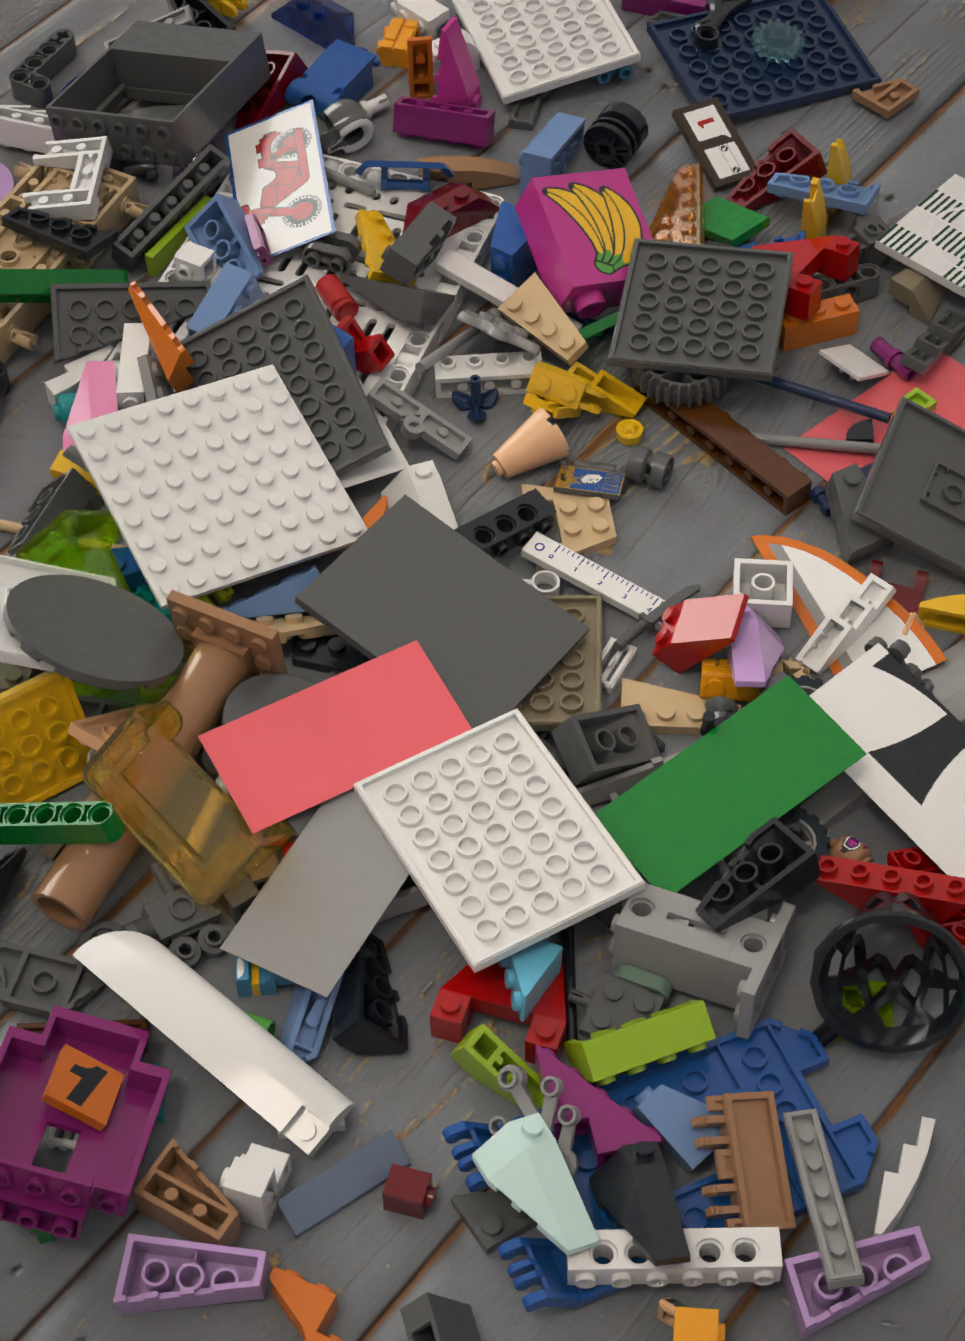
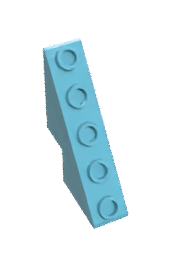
M547 938L499 961L500 968H505L504 980L506 989H511L512 1010L518 1011L520 1021L524 1022L560 972L563 947L546 941Z

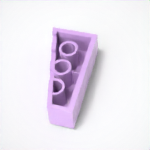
M920 1226L855 1241L865 1276L864 1285L829 1290L818 1251L784 1259L781 1279L801 1340L924 1273L931 1258Z
M128 1233L113 1303L119 1314L124 1315L265 1299L271 1262L266 1251Z

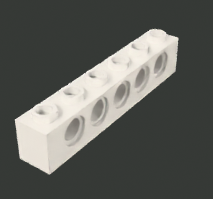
M779 1227L683 1228L690 1253V1262L654 1266L633 1244V1237L626 1229L595 1230L600 1240L597 1246L568 1256L566 1255L567 1285H576V1287L583 1289L592 1288L596 1285H612L616 1288H626L632 1284L663 1287L667 1284L678 1283L688 1287L700 1286L703 1283L734 1286L740 1282H754V1284L760 1286L770 1285L774 1282H780L783 1268ZM710 1255L716 1258L717 1261L710 1263L704 1261L701 1257ZM747 1255L752 1261L743 1262L737 1256ZM639 1256L644 1258L646 1262L637 1264L632 1262L630 1258ZM598 1257H606L611 1262L607 1264H599L595 1261V1259Z

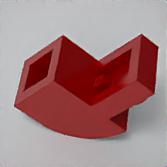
M352 315L345 316L336 326L354 337L357 371L364 374L382 372L395 356V353L382 334L366 336Z

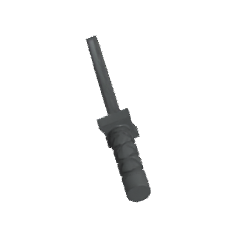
M698 584L687 586L660 604L648 615L644 612L640 613L638 623L613 643L615 649L621 652L633 640L637 639L639 635L643 634L645 630L652 633L655 624L662 619L663 613L668 607L690 599L700 592L701 586Z

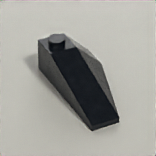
M775 816L748 836L744 842V849L737 858L733 857L728 864L729 869L721 880L714 883L695 909L696 914L716 932L798 894L821 876L816 852Z
M372 933L369 934L344 971L332 1015V1040L356 1055L404 1053L408 1050V1025L405 1016L399 1015L396 1002L400 998L398 991L392 990L388 975L392 973L384 943Z

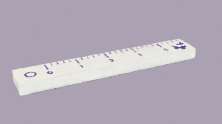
M536 532L521 550L522 557L546 570L556 573L559 577L592 595H602L603 601L638 620L640 613L644 612L648 615L665 602L660 597L539 532ZM661 619L655 624L654 628L658 631L661 629L663 620Z

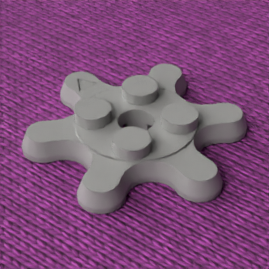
M468 309L462 310L456 317L458 320L472 325L500 341L510 343L535 355H539L540 351L542 352V345L528 337L530 332L518 326L510 325L509 321L503 318L492 316L483 311L477 314Z

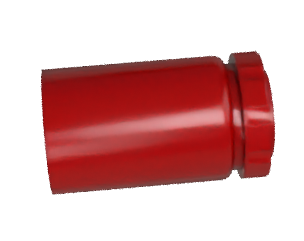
M327 274L318 280L315 287L316 292L337 321L340 322L345 316L352 315L355 317L357 315L358 304L336 275Z

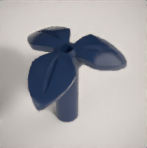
M472 375L470 377V396L462 392H452V400L460 410H471L467 415V418L471 421L485 420L487 414L482 409H491L496 404L499 396L497 388L481 394V377L479 375Z

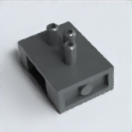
M426 1292L400 1309L409 1341H481L471 1305Z

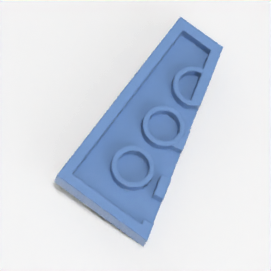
M776 172L767 183V192L775 194V196L780 198L798 199L803 203L804 198L808 199L810 197V177ZM832 178L820 179L826 208L828 209L837 208L846 210L850 214L856 215L859 213L865 215L880 193L881 184L872 183L871 187L858 186L859 181L848 180V184H835Z

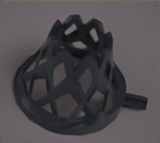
M886 891L872 895L862 908L859 907L852 919L846 920L835 927L814 951L810 985L816 1008L824 1022L812 1031L813 1035L817 1036V1041L821 1043L823 1048L840 1035L844 1040L861 1048L890 1054L924 1050L950 1036L961 1025L965 1017V952L961 943L948 930L936 922L931 908L926 909L917 896L902 892L893 897ZM903 922L933 934V936L929 935L925 943L922 961L912 953L904 956L894 970L885 955L876 953L867 959L865 941L861 934H856V931L871 923ZM854 946L855 966L843 970L845 959ZM838 949L842 954L838 974L828 975L832 957ZM935 949L942 962L943 972L933 968ZM948 952L959 971V979L949 978L945 957ZM879 968L886 984L872 996L867 977L869 973ZM911 969L917 972L921 979L915 998L902 984ZM843 986H858L865 1006L855 1013H851L843 1006ZM929 988L943 989V1013L937 1018H934L921 1008ZM949 990H957L949 1005ZM894 999L909 1012L901 1026L885 1027L877 1010ZM916 1017L926 1023L911 1025Z

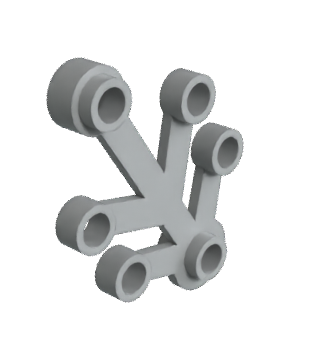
M506 1065L498 1074L500 1088L512 1094L525 1117L539 1113L525 1089L528 1083L526 1071L520 1066ZM511 1072L513 1080L510 1084H507V1076ZM547 1076L540 1084L541 1092L545 1095L540 1115L552 1133L558 1100L564 1091V1084L558 1077ZM554 1081L556 1088L554 1092L550 1093L549 1084ZM566 1104L561 1106L557 1113V1118L562 1124L557 1144L573 1178L578 1171L579 1163L577 1156L572 1151L576 1125L581 1119V1112L578 1107ZM571 1109L573 1118L568 1122L566 1120V1112ZM499 1115L492 1117L488 1124L490 1133L494 1135L498 1132L497 1124L499 1121L502 1120L505 1125L510 1122V1119Z

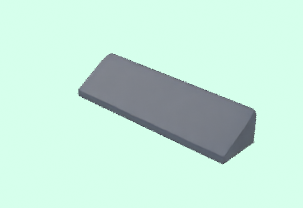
M388 1130L277 1200L278 1213L295 1237L298 1238L386 1182L392 1164L409 1167L411 1162L392 1130Z

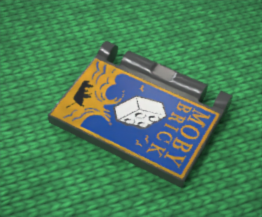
M563 458L554 484V492L620 500L626 479V466H622L621 472H616L615 464L574 459L572 466L568 465V458Z

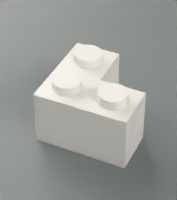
M251 1143L247 1154L243 1153L240 1157L235 1156L231 1167L224 1169L220 1180V1187L223 1188L224 1196L239 1212L241 1222L268 1229L277 1207L276 1202L281 1198L292 1172L290 1154Z

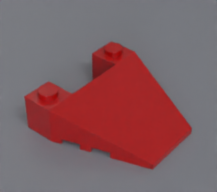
M832 235L755 245L751 249L794 252V262L784 313L809 321L821 307L823 281L814 279L812 276L818 272L846 282L858 270L860 243L850 240L845 236Z
M563 952L559 974L524 1022L520 1021L518 1011L512 1010L511 989H506L504 980L505 968H500L499 962L476 973L467 964L440 988L430 1013L431 1036L459 1043L466 1035L473 1013L476 1011L530 1026L525 1039V1062L535 1064V1045L549 1048L557 1055L560 1061L564 1049L563 1042L566 1040Z

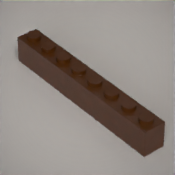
M634 382V390L647 397V392L641 393L640 386H636ZM656 397L647 398L644 402L646 406L785 516L810 500L808 494L811 491L812 480L805 473H801L792 466L786 458L774 452L765 442L760 441L751 434L746 427H742L733 420L728 413L719 409L712 401L709 404L702 401L700 407L693 403L689 409L686 404H680L679 408L673 403L667 407L665 401L657 404Z

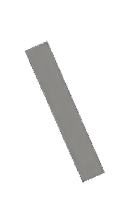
M817 1109L783 1113L785 1131L828 1288L830 1290L864 1285L865 1276Z

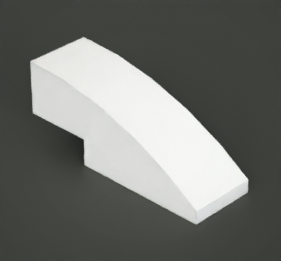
M108 345L63 365L64 374L44 382L48 402L53 407V405L58 404L59 395L77 392L87 361H107L114 347Z

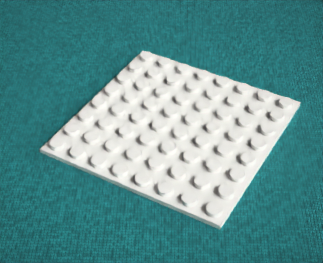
M273 364L67 426V431L161 609L168 607L166 598L172 590L197 598L349 547L368 530Z

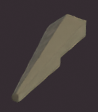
M907 267L891 278L888 294L908 305L909 315L929 325L948 288Z

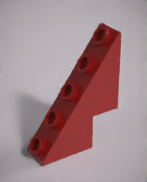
M826 855L820 856L819 867L821 876L814 882L856 908H862L872 895L886 891L893 897L902 892L917 896L926 909L931 908L938 924L944 923L965 908V878Z

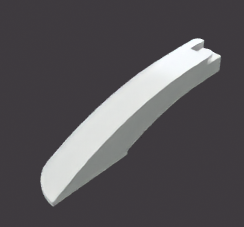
M113 931L92 938L73 954L77 960L312 1158L356 1105L156 939L134 931Z

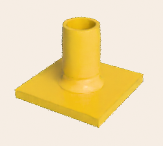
M45 671L0 693V803L42 802L91 777L87 768V756L91 747L80 744L78 739L67 733L70 722L85 718L71 679L56 672Z

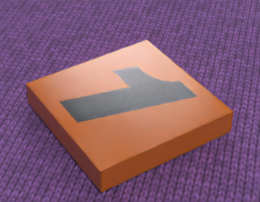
M65 1044L59 1053L41 1101L102 1131L109 1119L124 1074Z

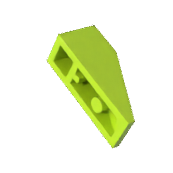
M483 1023L468 1031L449 1056L472 1078L516 1106L518 1104L512 1094L500 1088L498 1074L506 1065L522 1067L528 1075L526 1091L537 1109L543 1107L544 1096L540 1089L538 1074ZM511 1072L507 1076V1084H510L513 1080Z

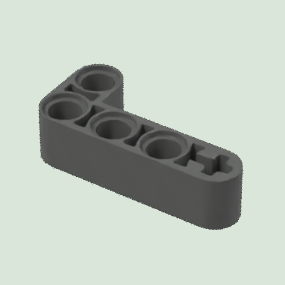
M70 29L56 30L10 72L9 79L14 99L40 109H44L54 100L50 81L77 56L74 33Z

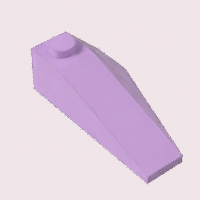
M746 607L736 641L726 646L724 650L735 687H766L768 680L773 675V668L779 664V657L784 655V646L781 637L754 609Z

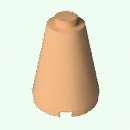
M543 408L536 410L492 455L493 461L490 464L499 477L503 475L505 478H510L570 455L567 452L569 446L563 433L556 423L552 425L546 420L551 416Z

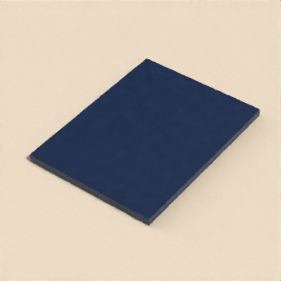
M753 0L751 3L737 9L727 18L719 28L717 46L710 50L700 49L694 44L695 21L705 18L710 13V10L647 24L646 31L691 104L718 97L731 122L850 94L857 88L860 91L871 89L872 85L882 81L828 0ZM701 36L703 38L711 39V37L709 36Z

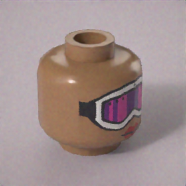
M844 835L839 839L833 838L830 841L828 856L869 863L874 862L871 858L872 852L870 847L852 835Z

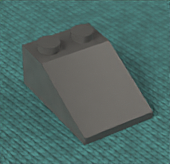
M640 704L573 715L551 731L575 787L587 785L650 763L652 758L662 757Z

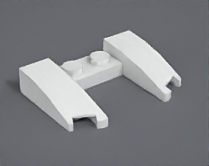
M108 136L46 142L45 145L50 152L47 155L35 154L32 158L34 165L75 169L70 189L23 193L24 202L32 204V206L27 208L47 213L49 218L54 219L64 217L72 220H96L100 206L98 190L103 170L109 168L113 154Z

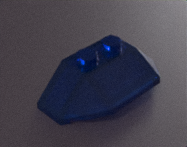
M291 0L271 13L273 19L325 49L336 39L355 45L354 13L332 0Z

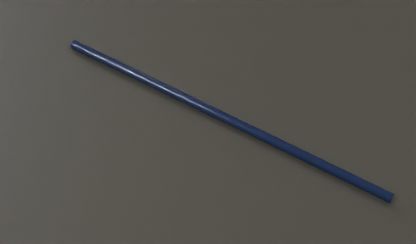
M565 313L567 316L583 324L582 327L598 321L591 318L580 319L576 313ZM614 330L605 334L613 336ZM773 376L772 382L752 380L887 424L891 419L892 413Z

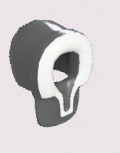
M341 99L330 104L322 112L323 120L328 128L327 132L319 136L322 154L332 155L338 151H342L345 154L353 153L364 147L371 140L374 133L373 123L357 101Z

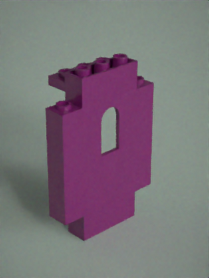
M55 1005L52 1008L42 1034L9 1025L0 1047V1220L20 1225L25 1229H36L54 1234L59 1238L79 1241L90 1208L100 1210L105 1214L125 1217L168 1091L172 1073L170 1069L143 1062L150 1031ZM65 1044L124 1074L109 1119L102 1131L41 1101L59 1053ZM47 1126L80 1134L65 1173L32 1165Z

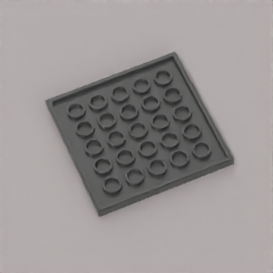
M635 238L609 351L608 366L772 382L794 262V252Z

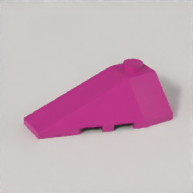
M452 16L440 33L437 59L441 61V65L434 79V82L438 83L437 95L432 96V101L480 108L483 99L480 94V82L458 19Z

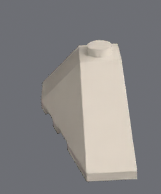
M433 460L405 467L381 492V497L383 495L388 497L389 509L406 494L452 529L458 528L444 485Z

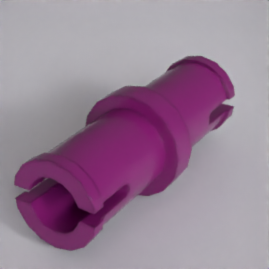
M877 337L873 340L870 350L884 361V365L888 369H894L905 381H910L917 375L918 372L899 363L903 355L900 349H894L883 337Z

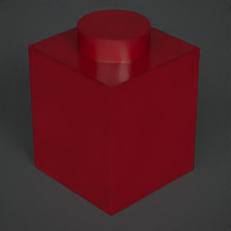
M392 1164L382 1193L384 1210L423 1220L427 1208H433L437 1196V1188L433 1187L432 1173Z

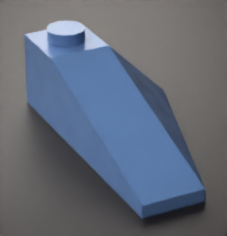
M217 193L184 228L192 243L215 251L216 264L221 268L227 262L252 272L257 280L264 271L261 261L252 246L244 218L246 215L238 200Z
M314 563L281 578L282 580L277 586L274 584L265 586L254 592V596L250 598L248 596L242 597L221 607V609L244 618L305 612L304 609L295 603L296 596L321 573L317 564Z

